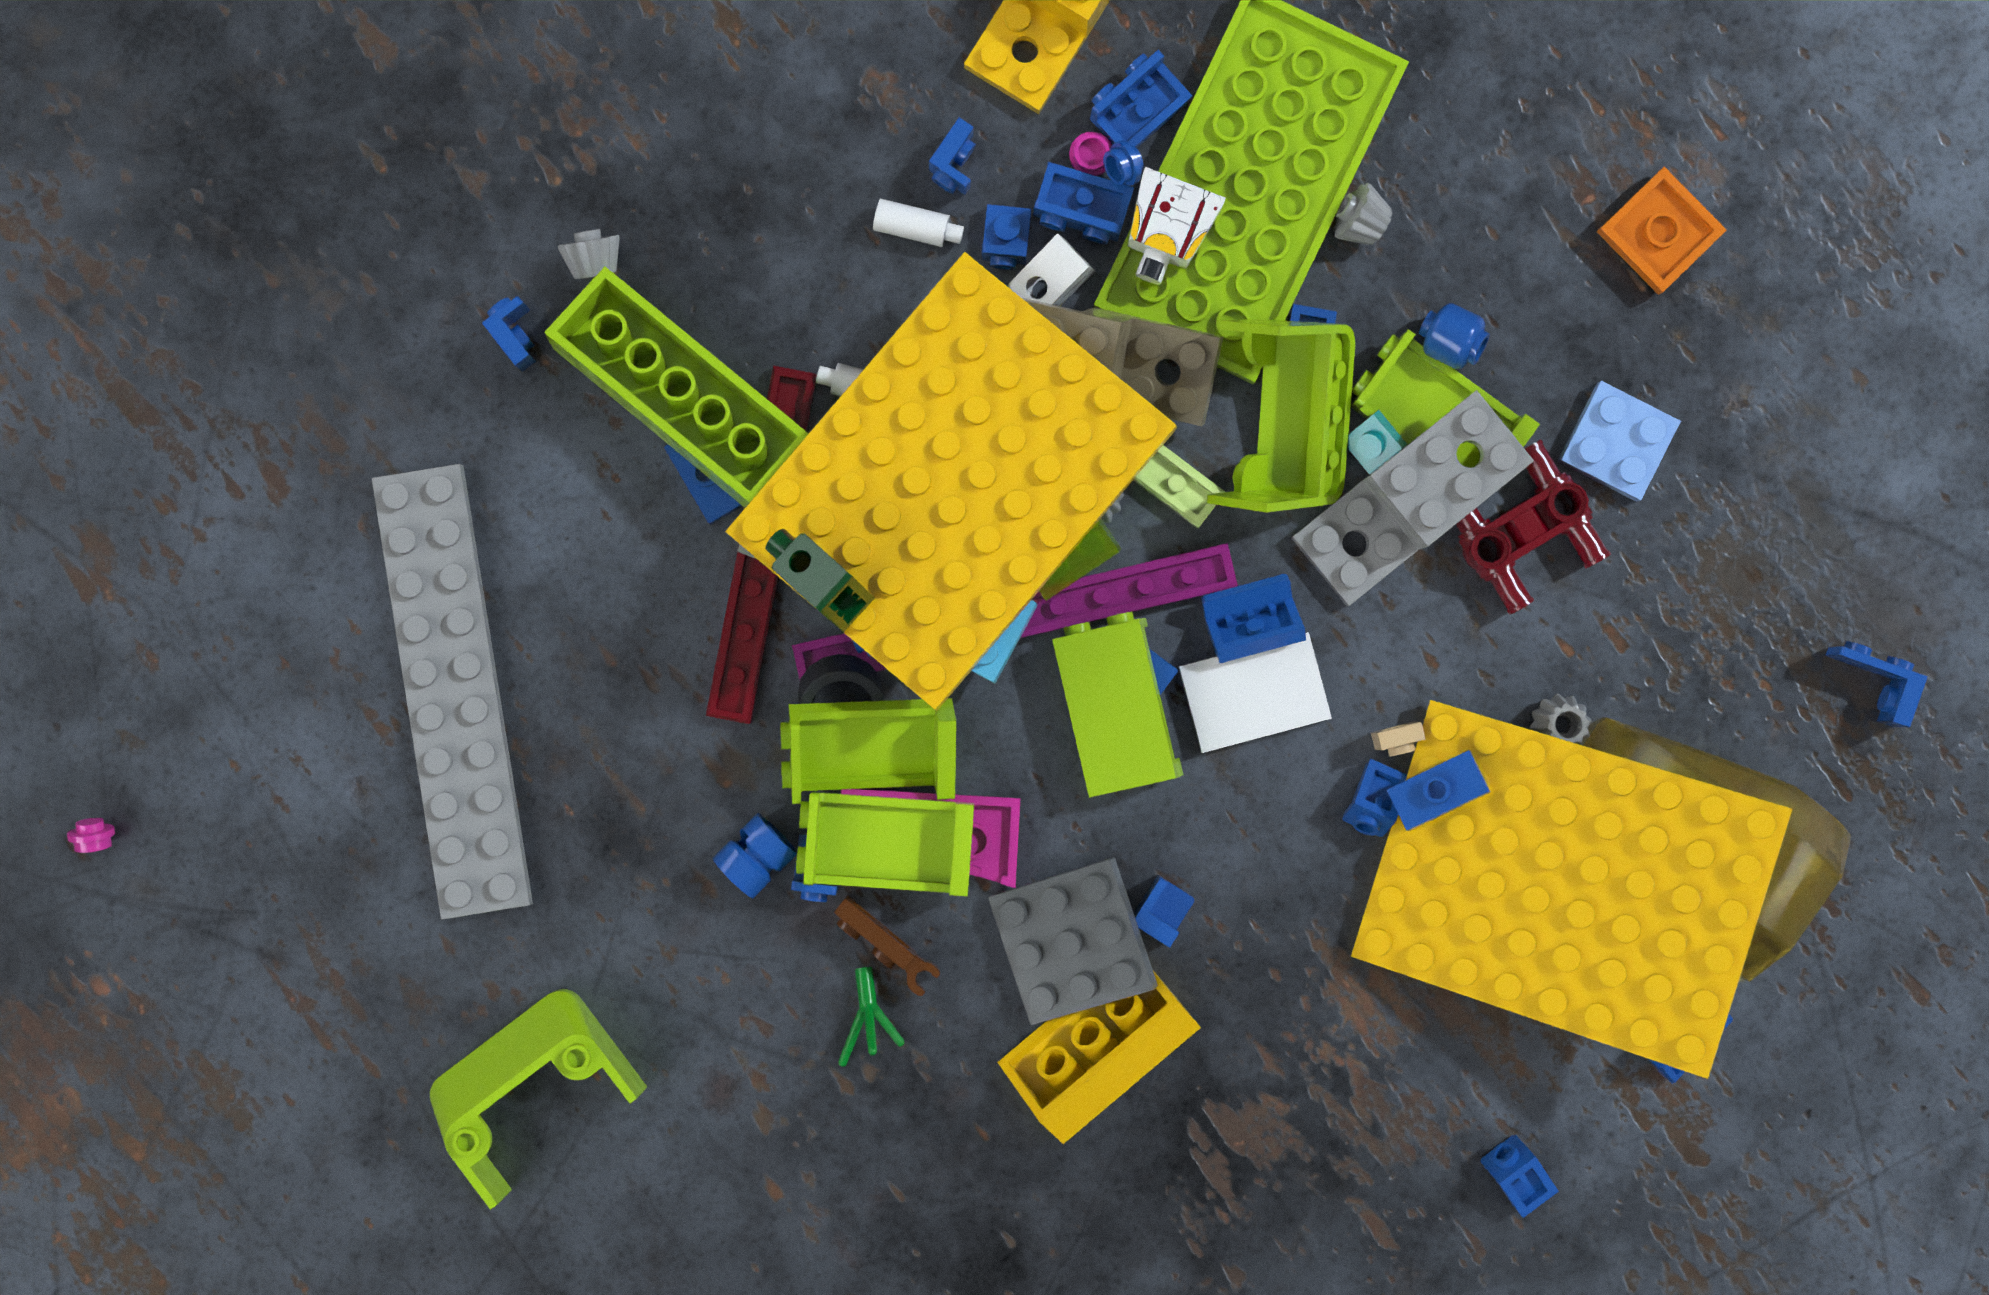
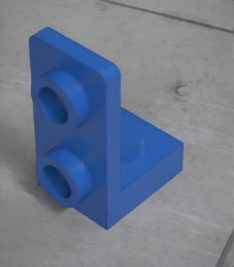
M1845 641L1844 647H1828L1825 656L1891 679L1890 684L1886 685L1879 695L1877 708L1880 710L1877 721L1892 727L1910 728L1928 676L1914 672L1915 664L1891 656H1888L1886 661L1870 656L1872 649L1858 643Z

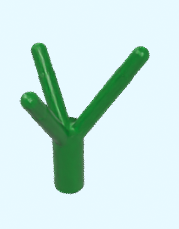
M872 967L855 969L859 1009L838 1061L841 1067L847 1065L864 1020L868 1053L870 1055L877 1053L874 1017L897 1046L901 1047L904 1045V1039L877 1005Z

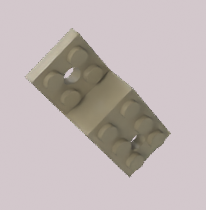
M1022 298L1166 417L1197 426L1205 424L1224 336L1096 307L1078 311ZM1163 359H1171L1180 367V378L1175 384L1163 382L1158 375V366Z

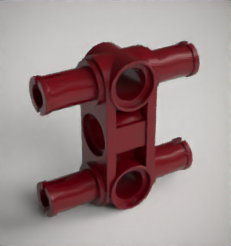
M1541 439L1525 448L1534 460L1526 467V470L1537 486L1534 489L1536 494L1491 521L1489 518L1484 520L1476 507L1456 524L1461 532L1458 535L1460 539L1458 542L1463 548L1465 562L1477 571L1481 580L1484 579L1485 582L1490 581L1508 609L1509 615L1521 610L1534 601V598L1530 596L1513 568L1516 565L1515 560L1558 534H1561V536L1567 535L1583 561L1585 568H1589L1611 555L1589 521L1593 518L1591 515L1593 512L1588 506L1589 499L1586 491L1580 485L1574 483L1570 475H1567L1565 472L1560 473L1542 444L1543 441ZM1559 492H1563L1571 498L1572 510L1567 516L1560 514L1555 508L1554 499ZM1482 538L1491 540L1496 546V556L1491 562L1482 560L1477 552L1478 543Z

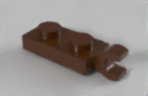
M849 895L846 896L834 911L840 917L836 924L853 939L858 940L860 936H863L875 947L871 953L881 963L890 969L897 964L901 969L906 970L907 985L914 994L923 996L926 992L916 981V975L920 971H928L932 976L939 977L941 972L936 964L920 957L913 948Z

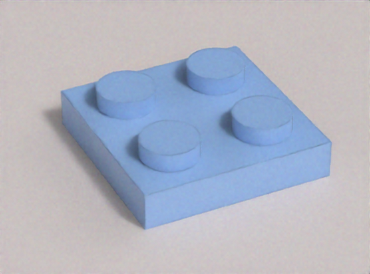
M1600 381L1596 384L1557 462L1636 502L1641 501L1681 421Z

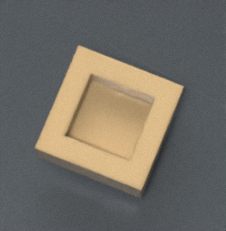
M1416 721L1371 732L1375 750L1387 749L1389 757L1415 751L1414 742L1426 739L1422 723Z

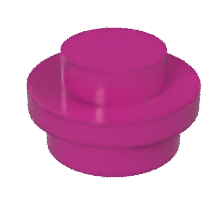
M1085 132L1079 135L1072 142L1069 151L1072 167L1075 170L1094 176L1104 174L1106 170L1103 157L1105 152L1110 150L1112 144L1106 136L1098 132Z
M88 818L77 821L75 823L76 828L67 832L68 841L73 843L74 851L88 853L111 847V837L115 834V829L111 824H104L103 818Z

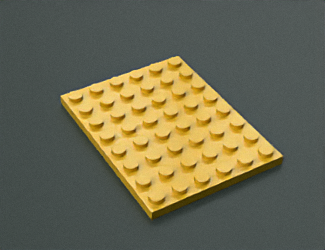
M964 252L725 532L794 591L796 590L771 568L776 559L765 547L770 537L780 529H786L794 538L801 533H805L875 597L844 633L934 710L938 711L1174 433L1177 425Z
M1430 700L1422 726L1426 739L1417 742L1406 780L1470 750L1491 792L1411 831H1406L1398 814L1396 822L1390 828L1351 957L1708 1079L1793 809Z

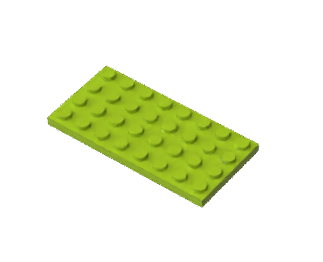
M1241 0L1158 171L1225 197L1223 207L1187 268H1181L1169 263L1160 285L1147 282L1136 276L1144 253L1128 247L1129 231L1093 307L1224 336L1217 367L1254 384L1263 365H1254L1247 360L1242 348V338L1245 332L1218 330L1219 320L1260 319L1285 321L1409 61L1282 0Z

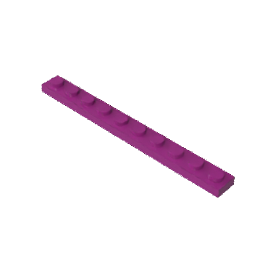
M1228 543L1043 586L1032 599L1038 606L1020 639L1063 629L1071 625L1102 620L1117 614L1131 611L1136 612L1237 587L1238 584ZM845 633L792 645L799 679H801L810 665L823 657L836 654L857 656L870 663L876 672L887 670L876 659L871 660L866 651L858 654L852 639Z

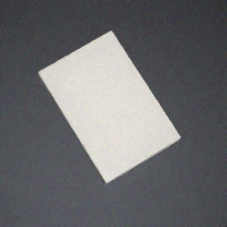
M1309 632L1306 633V641L1219 664L1218 658L1213 657L1178 667L1201 753L1332 719Z

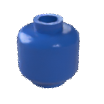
M1453 303L1446 304L1438 313L1431 310L1425 317L1419 331V335L1425 337L1423 344L1424 353L1458 370L1464 368L1468 363L1475 365L1478 362L1490 337V333L1485 331V321L1482 317Z

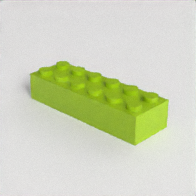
M606 266L603 267L544 332L552 348L744 508L747 507L809 434Z

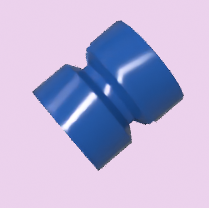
M759 813L739 831L741 836L739 841L730 840L712 858L725 876L752 899L771 881L770 872L772 870L781 871L797 855V850L789 840Z

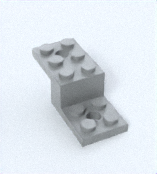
M1476 390L1405 448L1355 485L1334 504L1293 535L1291 539L1347 607L1415 552L1431 545L1534 460ZM1469 442L1479 449L1480 459L1475 467L1469 468L1459 463L1456 452L1461 443ZM1350 531L1361 533L1366 540V549L1360 556H1350L1343 549V538Z

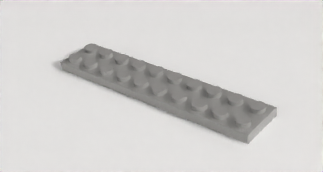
M455 464L372 478L441 920L531 905L533 900L464 465Z

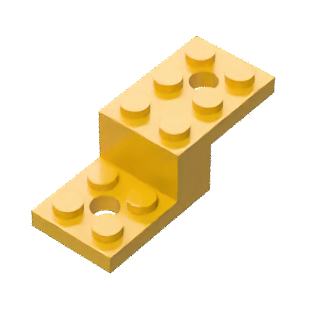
M1003 0L964 62V69L1035 113L1040 114L1105 10L1109 0ZM1028 41L1034 44L1038 51L1036 58L1027 63L1016 60L1012 54V49L1017 43Z

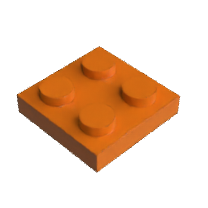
M1664 166L1596 232L1659 295L1727 230Z

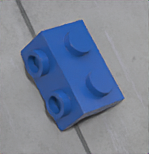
M1159 50L1149 58L1145 53L1140 55L1125 70L1128 76L1116 87L1112 83L1107 84L1092 99L1091 102L1094 106L1091 110L1090 120L1109 139L1111 144L1122 140L1138 148L1191 101L1192 95L1163 64L1165 56Z
M1048 162L1040 192L1033 208V216L1040 218V225L1052 230L1064 232L1067 226L1083 231L1082 237L1095 243L1108 244L1109 239L1118 242L1134 187L1124 184L1116 185L1111 180Z
M1287 574L1210 593L1201 598L1206 629L1219 664L1306 641L1305 627L1292 598L1291 583Z

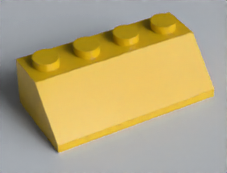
M1154 970L1153 972L1158 987L1154 990L1047 1020L997 1062L1038 1121L1062 1144L1066 1143L1201 1028Z

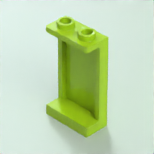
M1409 329L1400 338L1394 334L1390 336L1377 354L1383 360L1374 374L1366 370L1352 388V393L1357 397L1352 402L1351 408L1366 419L1380 410L1407 445L1476 390L1523 447L1540 425L1527 414L1518 416L1454 368L1427 356L1424 353L1423 346L1413 339L1416 334ZM1469 442L1459 445L1456 452L1459 463L1465 467H1475L1480 459L1479 449Z
M1132 611L1106 617L1108 626L1091 630L1089 622L1064 627L1065 636L1052 639L1089 798L1171 780L1183 775L1180 758L1174 757L1146 638L1145 627H1148L1146 618L1134 619Z
M948 698L938 711L934 710L923 699L789 704V722H780L781 750L790 749V761H781L782 789L791 788L792 804H801L802 791L935 786L937 800L955 799L956 716L952 698Z
M812 792L810 793L809 802L801 801L799 828L807 829L806 847L798 846L796 874H804L803 885L828 884L950 893L949 895L968 896L974 803Z

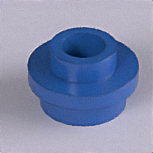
M1122 140L1112 144L1110 150L1105 152L1103 157L1104 168L1108 177L1116 185L1126 184L1131 186L1138 183L1144 166L1140 152L1136 147Z

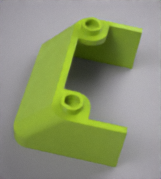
M1260 319L1219 320L1218 330L1245 332L1242 338L1243 351L1251 364L1263 365L1257 454L1244 456L1236 465L1233 472L1234 491L1207 494V503L1265 513L1334 504L1340 498L1345 484L1355 357V336L1353 330L1348 325Z
M559 989L545 996L438 1077L431 1086L430 1102L445 1148L490 1210L498 1205L512 1189L486 1155L492 1145V1133L480 1116L483 1111L549 1061L553 1062L563 1076L571 1080L586 1079L603 1068L630 1104L647 1088V1085L583 1000L571 990Z

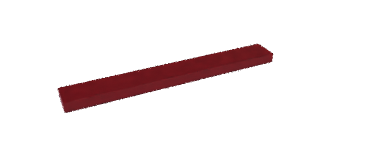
M773 366L767 400L807 432L817 385V374ZM737 552L706 716L751 724L779 577L758 559Z

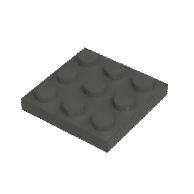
M1115 857L988 897L1030 1025L1145 993L1158 987Z

